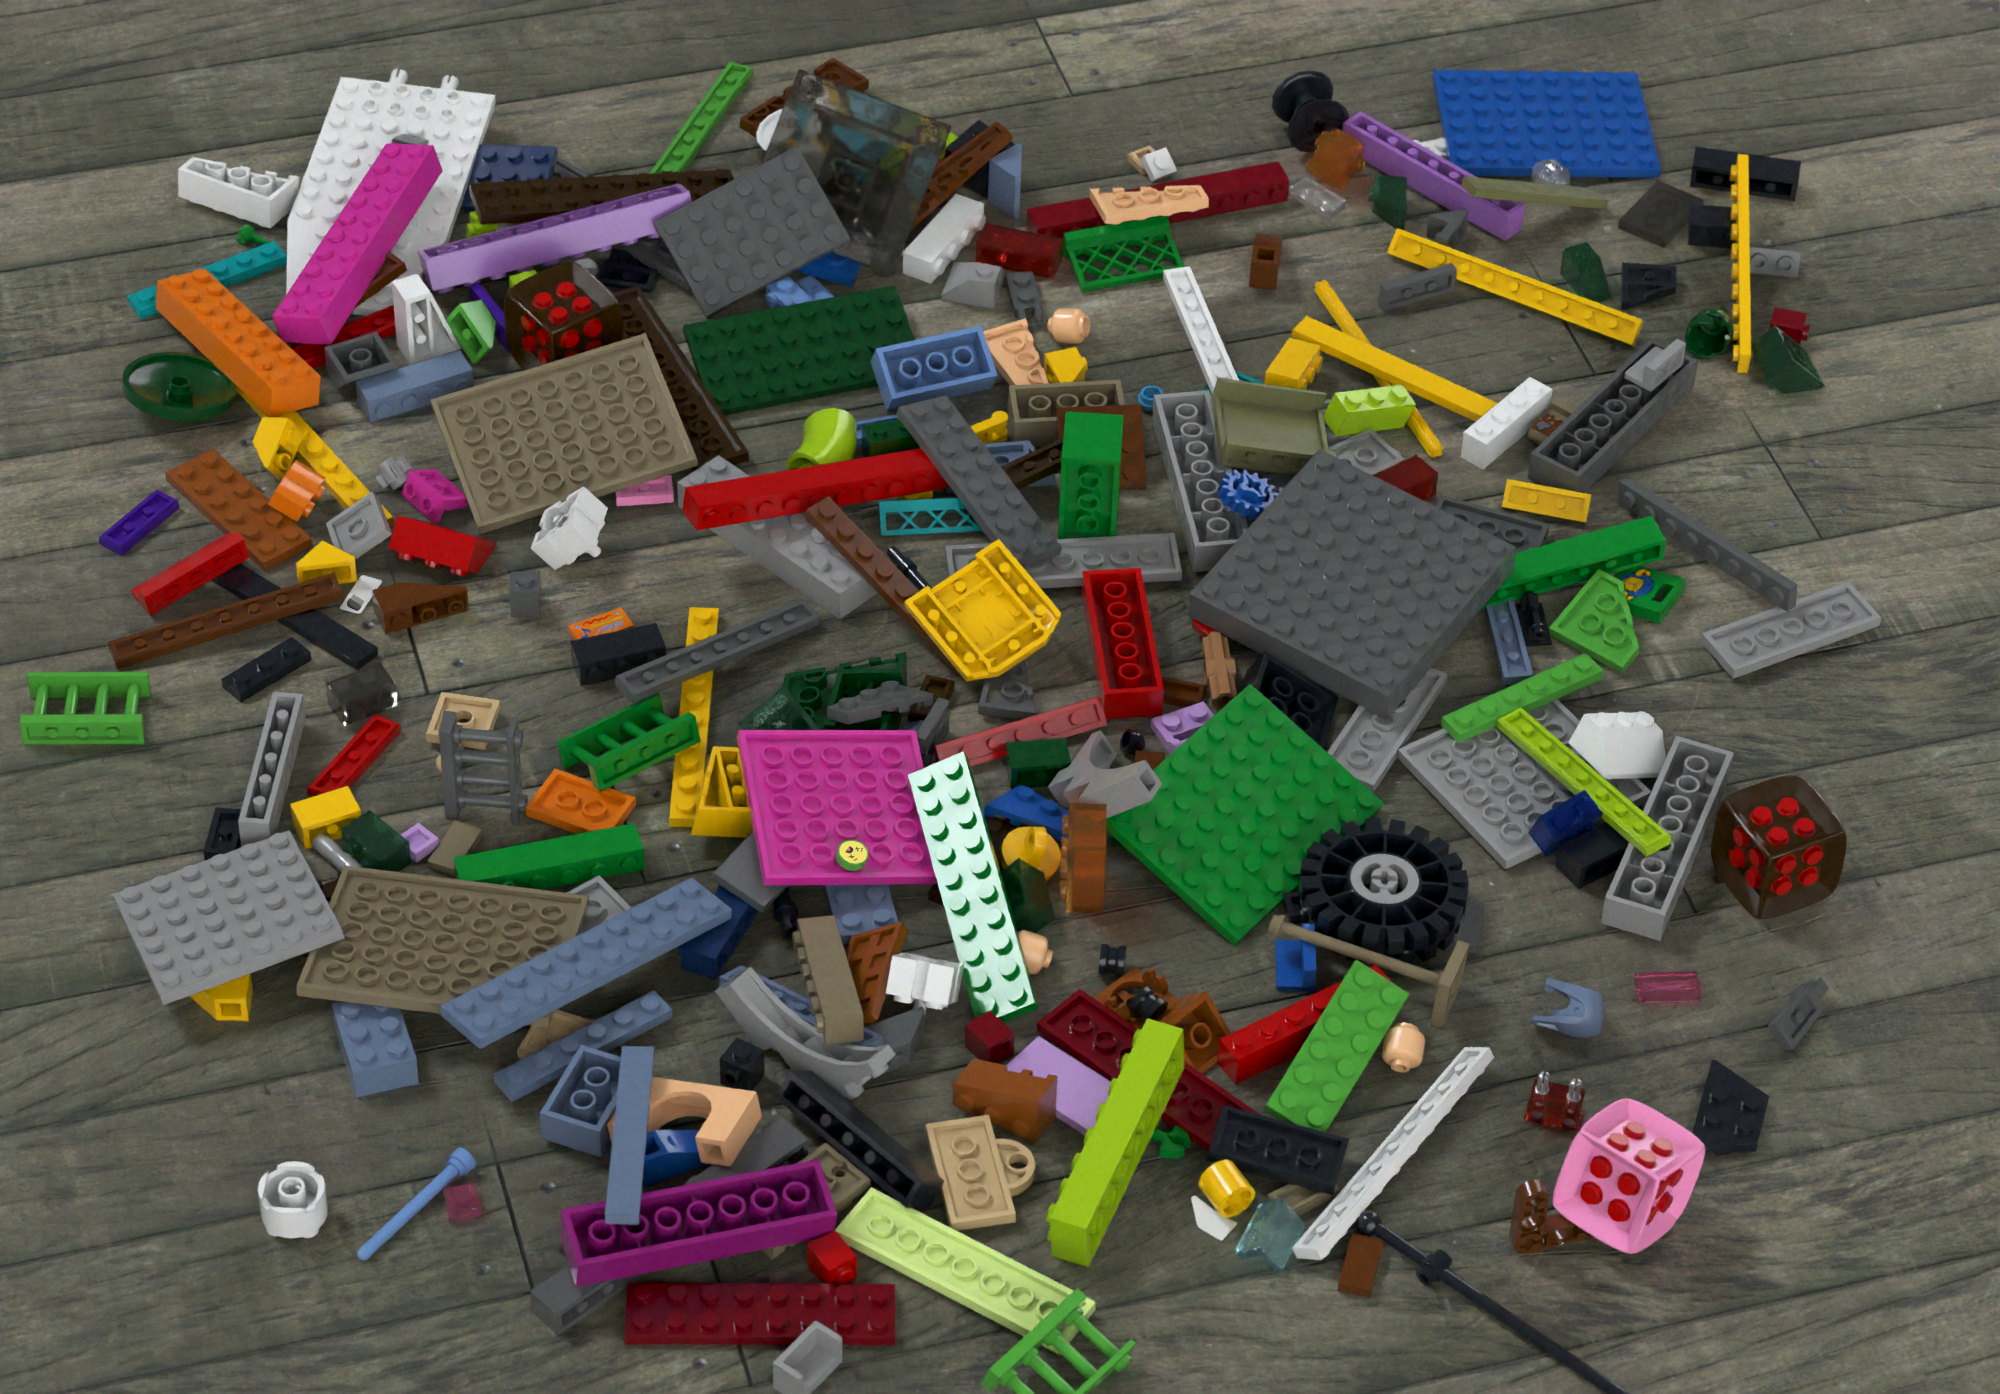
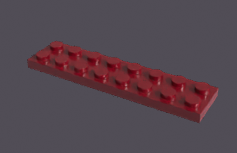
M1078 989L1037 1022V1032L1109 1081H1112L1113 1078H1118L1121 1061L1125 1053L1130 1054L1133 1048V1037L1137 1030L1136 1027L1081 989ZM1184 1062L1185 1068L1160 1119L1173 1128L1175 1125L1188 1134L1191 1141L1208 1152L1223 1105L1256 1114L1259 1113Z
M627 1283L625 1344L791 1345L816 1320L842 1337V1345H895V1284Z

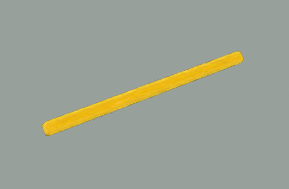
M1326 280L1317 281L1314 291L1343 333L1372 345ZM1373 375L1381 387L1395 385ZM1414 407L1407 425L1431 458L1442 456L1444 447L1419 411Z

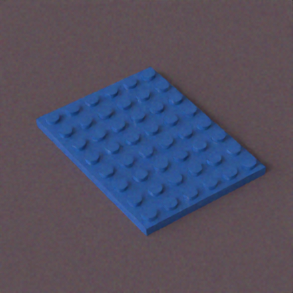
M1433 70L1432 82L1443 138H1445L1447 159L1474 176L1659 178L1661 168L1637 73Z

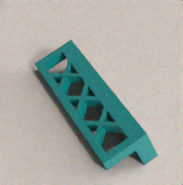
M959 498L881 501L878 503L881 537L983 532V530L969 518L970 513L967 515L963 513L968 512V510ZM957 512L963 519L956 527H948L940 519L945 513ZM917 514H929L934 521L928 528H919L912 519ZM900 515L906 521L899 529H886V516ZM965 521H967L971 526H961V525H962ZM937 522L942 526L932 528ZM909 523L914 529H904V528H905V527L907 526V524Z

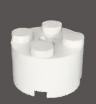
M298 1161L284 1162L277 1165V1170L269 1175L267 1171L260 1179L258 1195L261 1218L268 1234L284 1238H311L318 1234L319 1228L327 1218L328 1206L324 1178L315 1172L313 1166Z

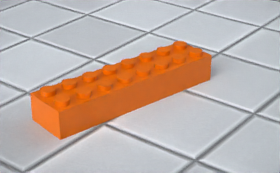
M197 269L190 273L172 275L169 278L157 280L156 310L269 417L319 405L321 376L206 269Z

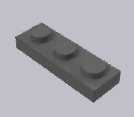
M1450 263L1381 283L1378 305L1383 311L1454 291L1457 269Z

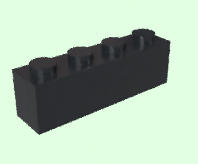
M1696 146L1690 187L1730 192L1731 185L1735 184V181H1730L1731 165H1736L1738 154H1745L1749 157V195L1795 201L1801 161Z

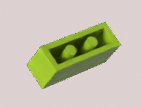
M1403 384L1334 393L1323 417L1336 437L1358 434L1369 428H1372L1374 431L1404 428L1416 403Z

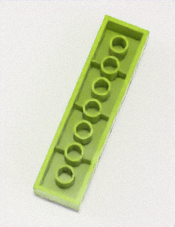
M1147 1018L1142 1030H1136L1132 1041L1133 1048L1130 1054L1125 1053L1123 1056L1120 1074L1118 1078H1113L1110 1083L1109 1097L1106 1103L1101 1102L1099 1105L1096 1123L1093 1128L1089 1127L1085 1134L1084 1148L1081 1153L1077 1152L1071 1166L1072 1172L1069 1178L1065 1177L1060 1185V1197L1057 1203H1052L1048 1209L1046 1221L1050 1223L1048 1241L1051 1242L1052 1256L1089 1268L1185 1068L1184 1031L1182 1028Z

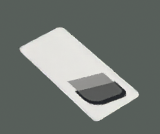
M364 575L360 576L340 606V609L361 614L373 596L372 590L378 589L382 580Z

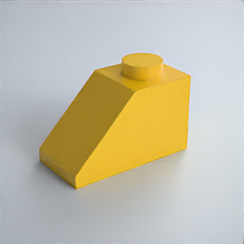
M1076 347L1044 354V371L1049 383L1085 382L1088 364L1086 358L1081 357Z

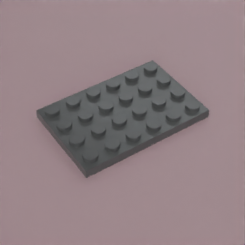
M798 146L654 222L657 232L706 318L717 314L765 288L767 285L782 279L851 241Z

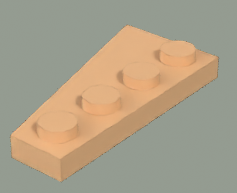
M1201 185L1165 186L1164 191H1158L1151 187H1140L1139 192H1124V188H1113V193H1100L1099 188L1090 189V199L1105 225H1116L1124 221L1145 220L1149 217L1170 216L1173 213L1195 212L1199 209L1209 208V198Z
M1026 318L983 331L993 363L1009 385L1049 383L1044 368L1041 367L1038 351L1035 350L1032 334L1029 333Z

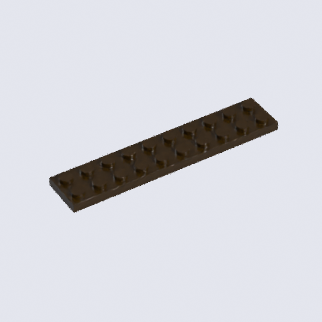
M730 169L652 174L639 173L633 175L614 174L612 176H586L578 178L561 177L559 179L523 181L508 180L504 182L484 181L470 183L469 194L480 224L532 222L679 183L690 192L693 202L734 180Z
M636 286L612 293L622 313L623 339L625 340L644 333L647 335L697 457L698 466L692 467V470H697L718 455L733 465L749 461L748 450L709 391L705 390L701 379L640 287Z

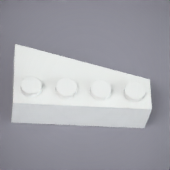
M192 157L178 169V197L236 216L239 219H245L262 227L272 228L292 210L299 191L298 176L289 175L288 179L277 177L276 172L266 171L265 175L250 172V168L244 166L230 169L226 168V163Z

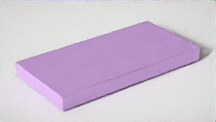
M1040 1036L1007 1064L1008 1071L1021 1073L1023 1069L1033 1072L1032 1076L1046 1078L1049 1074L1058 1076L1056 1118L1084 1136L1089 1127H1094L1098 1107L1101 1102L1106 1103L1109 1097L1108 1090L1111 1081Z

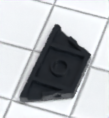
M1712 1060L1692 1134L1705 1145V1152L1715 1151L1716 1156L1729 1155L1732 1152H1755L1769 1095L1718 1061Z

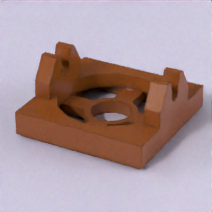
M1134 967L1093 997L1140 1030H1142L1144 1025L1142 1018L1135 1019L1140 1016L1132 1014L1127 1007V1004L1132 1001L1135 995L1128 994L1124 991L1125 988L1131 986L1144 988L1149 986L1154 990V995L1157 998H1163L1168 1002L1167 1009L1179 1000L1168 991V983L1165 976L1161 974L1156 977L1154 967L1145 973ZM1117 999H1119L1121 1002H1123V1003H1122L1121 1005H1119V1006H1118Z

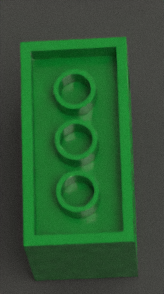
M1066 411L1061 458L1058 539L1116 536L1124 415Z

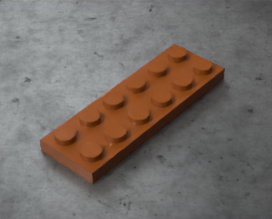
M211 449L165 472L167 482L224 535L229 532L234 535L238 532L244 538L250 559L263 571L312 547L311 537L288 516L268 505L270 500L216 450Z

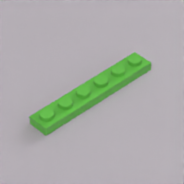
M1584 653L1442 716L1441 726L1458 743L1496 727L1497 719L1520 707L1526 712H1530L1601 680L1604 670L1587 653Z

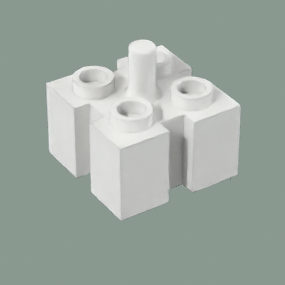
M584 486L568 495L565 502L559 501L544 510L539 524L542 529L536 533L531 549L554 570L565 564L570 565L577 556L585 552L589 553L592 557H597L601 552V548L597 546V538L605 524L604 518L608 508Z
M905 952L893 955L886 994L894 995L893 1000L902 1003L912 1004V1001H915L913 1009L922 1006L925 1012L926 1007L943 1010V1007H948V1005L958 1001L964 964Z

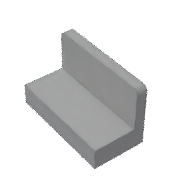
M1676 339L1664 350L1654 347L1625 372V378L1652 392L1683 365L1686 343Z

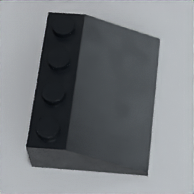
M1264 652L1246 671L1240 692L1251 684L1324 749L1339 697Z

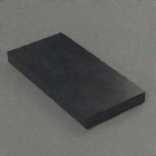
M1223 1105L1208 1151L1207 1161L1216 1163L1221 1160H1230L1239 1170L1333 1195L1349 1139Z

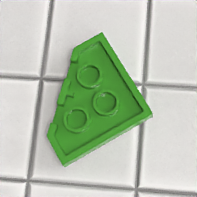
M1598 569L1549 627V633L1552 637L1582 653H1587L1595 660L1623 674L1639 655V645L1635 636L1623 581Z

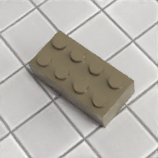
M1104 380L1010 385L1008 392V415L1013 442L1029 440L1034 447H1043L1058 440L1057 407L1125 405L1121 381Z

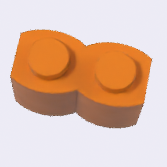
M295 460L278 485L268 505L296 522L299 521L302 515L307 518L316 504L312 499L318 502L326 489L322 485L326 477Z

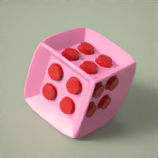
M1628 1098L1615 1101L1591 1117L1574 1138L1556 1182L1553 1206L1567 1220L1610 1247L1629 1254L1638 1253L1665 1235L1684 1211L1704 1161L1705 1145L1690 1131L1641 1102Z

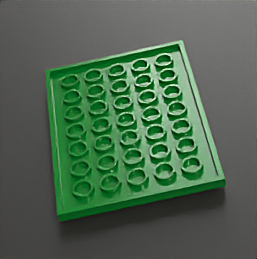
M1249 684L1153 769L1162 785L1151 801L1098 823L1235 947L1282 903L1283 893H1291L1298 888L1303 857L1306 858L1307 850L1314 841L1320 843L1321 835L1331 828L1340 834V827L1343 823L1355 820L1359 828L1363 827L1365 819L1372 818L1381 810L1384 803L1256 688Z

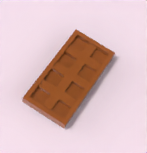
M902 921L852 935L849 941L846 957L863 1011V1025L876 1022L879 1018L886 997L892 956L901 953L909 930Z

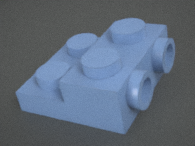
M812 275L796 282L788 276L766 286V294L764 296L765 302L770 309L834 297Z

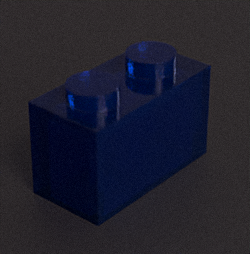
M1583 790L1539 816L1528 834L1547 857L1557 851L1560 844L1593 828L1603 815V812L1587 791Z

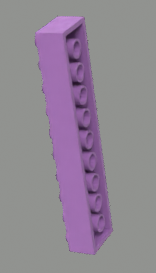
M679 183L420 250L418 254L425 282L432 291L437 290L438 293H446L454 290L453 286L464 283V286L467 287L480 283V279L490 277L491 280L500 279L507 276L506 272L517 270V273L532 270L533 265L543 263L544 266L559 263V259L569 256L570 259L583 257L586 255V251L596 249V252L612 249L611 245L621 242L622 245L634 244L638 242V238L648 236L650 239L657 238L660 235L654 226V222L691 203L692 200L690 192Z

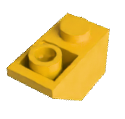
M262 417L252 442L264 467L279 481H282L291 467L304 432L289 418Z
M251 973L190 995V997L216 1020L249 1021L253 997Z

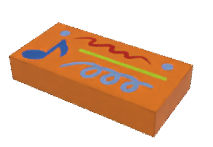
M622 607L568 625V633L573 640L634 628V624Z

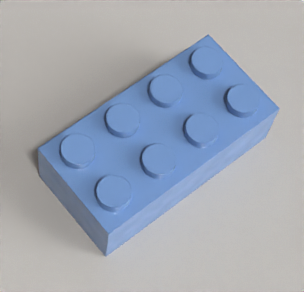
M981 326L876 348L871 359V365L887 412L898 410L899 406L947 395L948 398L992 389L998 376Z

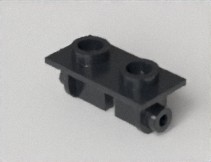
M1533 591L1524 592L1520 604H1515L1525 645H1552L1542 602L1538 603V596Z

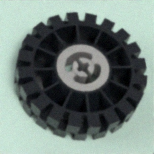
M1380 818L1365 819L1362 832L1354 820L1341 824L1340 834L1331 828L1321 835L1320 843L1314 841L1308 848L1306 858L1303 857L1300 869L1297 905H1299L1303 924H1314L1315 932L1388 957L1389 955H1394L1395 959L1413 965L1415 953L1423 962L1436 956L1437 947L1444 951L1452 944L1454 933L1459 934L1463 925L1469 891L1467 871L1462 870L1463 862L1456 852L1448 854L1450 845L1443 839L1437 837L1429 842V830L1416 825L1411 833L1406 835L1404 834L1406 822L1391 819L1389 829L1385 831L1382 829ZM1370 883V888L1368 890L1365 887V885ZM1397 887H1399L1402 890V892L1396 894ZM1329 950V951H1331L1332 953H1334V954H1336V955L1338 954V953L1335 952V951ZM1349 956L1346 958V960L1353 962L1358 960Z

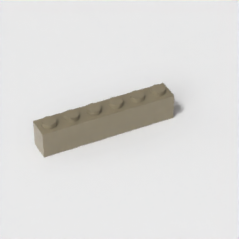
M835 916L797 919L798 931L792 932L794 950H797L799 967L801 966L803 983H806L807 998L810 999L812 1016H815L817 1033L823 1034L825 1045L864 1041L863 1011Z

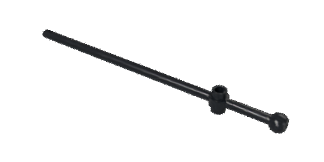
M1364 1211L1358 1217L1356 1226L1361 1234L1377 1236L1420 1266L1416 1276L1424 1285L1431 1286L1434 1282H1444L1606 1394H1630L1451 1272L1448 1267L1452 1264V1259L1445 1251L1438 1249L1434 1254L1426 1255L1382 1225L1380 1216L1374 1211Z

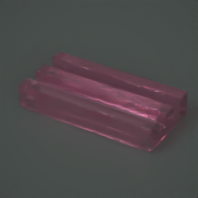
M1697 971L1635 973L1634 985L1638 1004L1701 1002L1702 992L1699 990L1700 983L1697 980Z

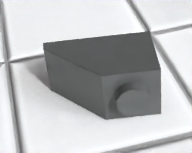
M922 1006L865 1027L883 1036V1045L889 1044L896 1054L887 1062L889 1068L884 1073L900 1069L911 1063L925 1032V1010Z

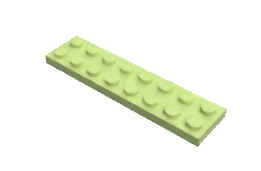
M872 1187L835 1229L848 1246L1022 1336L1027 1335L1074 1291L913 1208H906L899 1201ZM1086 1298L1081 1306V1309L1084 1311L1082 1315L1087 1320L1095 1311L1096 1302L1089 1298ZM1067 1323L1060 1328L1062 1331L1061 1336L1068 1343L1071 1342L1079 1331L1074 1325L1069 1326ZM1045 1343L1042 1345L1060 1355L1052 1345L1047 1346Z

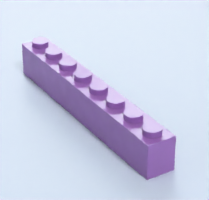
M1361 111L1343 123L1341 148L1451 211L1468 210V221L1503 241L1508 240L1522 230L1525 204L1522 202L1472 197L1462 187L1461 183L1464 176H1476Z

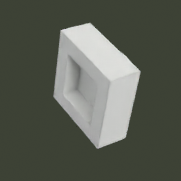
M1166 147L1146 154L1140 159L1151 183L1174 175L1177 172Z

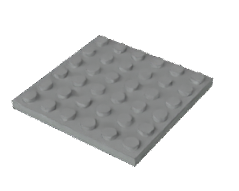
M1558 699L1527 712L1593 768L1568 743L1580 721ZM1497 726L1460 743L1443 728L1398 749L1397 758L1505 870L1606 822L1499 730ZM1638 778L1605 779L1637 807L1647 803L1651 791Z
M290 830L273 834L271 837L255 843L245 844L239 849L215 855L206 861L195 865H187L181 870L164 876H157L148 882L127 887L113 894L116 906L162 1005L345 939L339 922Z

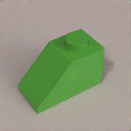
M477 300L461 303L445 319L472 363L478 364L493 347L496 325L495 319L483 301Z

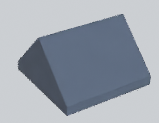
M1015 144L989 160L988 202L1013 219H1019L1022 144Z

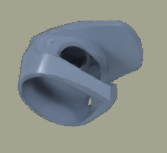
M1546 978L1544 991L1547 993L1557 991L1569 999L1570 1004L1566 1009H1552V1016H1531L1530 1023L1575 1038H1591L1600 1035L1604 1021L1603 995L1578 985Z

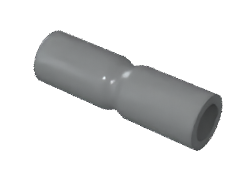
M321 833L314 838L312 847L327 861L333 863L334 867L342 872L344 865L363 868L348 853L343 852V849L325 833Z

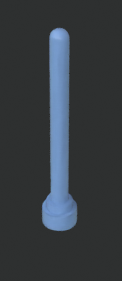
M458 1147L448 1156L446 1168L358 1250V1258L367 1260L452 1179L466 1176L476 1167L474 1157L462 1147Z

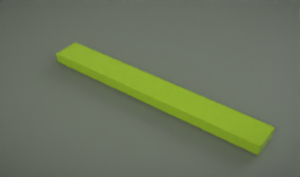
M1520 707L1497 719V728L1646 857L1671 844L1670 834Z

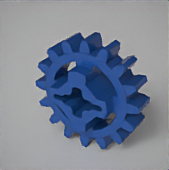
M1233 470L1232 474L1227 472L1217 489L1220 491L1218 498L1224 499L1222 502L1223 506H1229L1231 513H1240V518L1242 519L1248 516L1252 522L1261 515L1279 493L1274 492L1276 488L1274 485H1268V479H1259L1258 473L1250 475L1247 470H1243L1242 474L1237 470Z

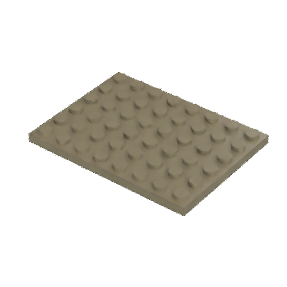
M646 333L430 400L479 534L543 515L544 510L559 501L565 502L568 495L583 486L597 498L698 466L697 457Z
M344 865L329 905L342 928L345 939L310 951L296 986L297 996L441 1014V1005L580 935L589 908V896ZM554 1011L528 1025L549 1027Z

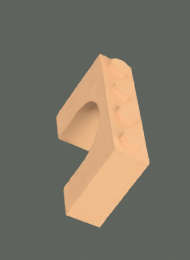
M652 1077L647 1133L659 1130L664 1124L677 1118L686 1116L706 1118L703 1126L695 1136L700 1161L702 1163L731 1167L762 1118L757 1092ZM615 1113L607 1123L611 1143L613 1139Z

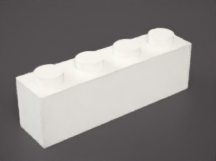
M955 194L903 252V274L930 284L938 275H942L946 266L957 258L965 245H969L977 231L983 229L986 222L984 203Z
M1529 377L1464 431L1461 458L1484 470L1528 433L1536 419L1541 418L1550 410L1553 389Z

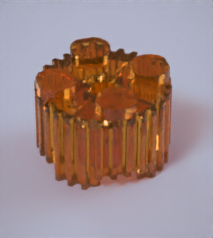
M1334 129L1330 133L1323 131L1314 144L1317 146V150L1314 152V156H1312L1313 160L1309 158L1306 163L1307 172L1334 188L1344 190L1349 183L1350 177L1354 175V171L1358 173L1363 169L1365 159L1362 157L1363 143L1340 129Z

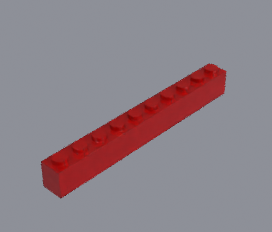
M920 448L685 487L682 511L697 531L804 513L808 508L827 496L839 507L950 488V486Z

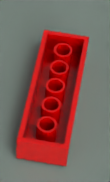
M1141 568L1082 571L1081 598L1098 693L1106 719L1162 716L1164 688Z

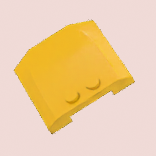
M997 539L976 553L974 561L932 589L927 586L904 601V607L966 682L999 677L1044 647L1061 619L1059 609L1000 539Z

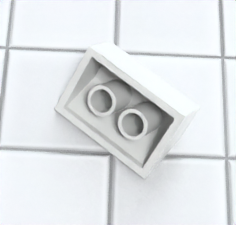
M1642 711L1634 713L1599 712L1584 714L1568 742L1605 779L1657 778L1666 759L1663 730L1654 723V718L1651 715Z

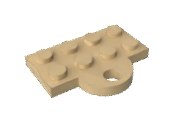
M989 1115L925 1124V1134L935 1172L944 1180L940 1192L950 1228L961 1231L1016 1222V1212L1012 1196L1024 1192L1032 1184L1035 1175V1160L1030 1150L1014 1140L995 1139ZM1015 1162H1020L1025 1164L1026 1167L1022 1169H1015L1010 1165Z

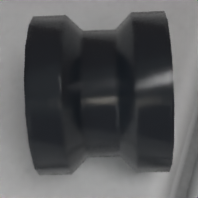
M1101 944L1100 975H1105L1108 972L1115 973L1120 977L1124 975L1127 946L1120 945L1118 948H1111L1108 944Z
M1147 986L1135 995L1129 1004L1128 1010L1132 1014L1142 1017V1022L1145 1023L1147 1018L1155 1020L1167 1010L1168 1002L1163 998H1157L1154 995V990Z

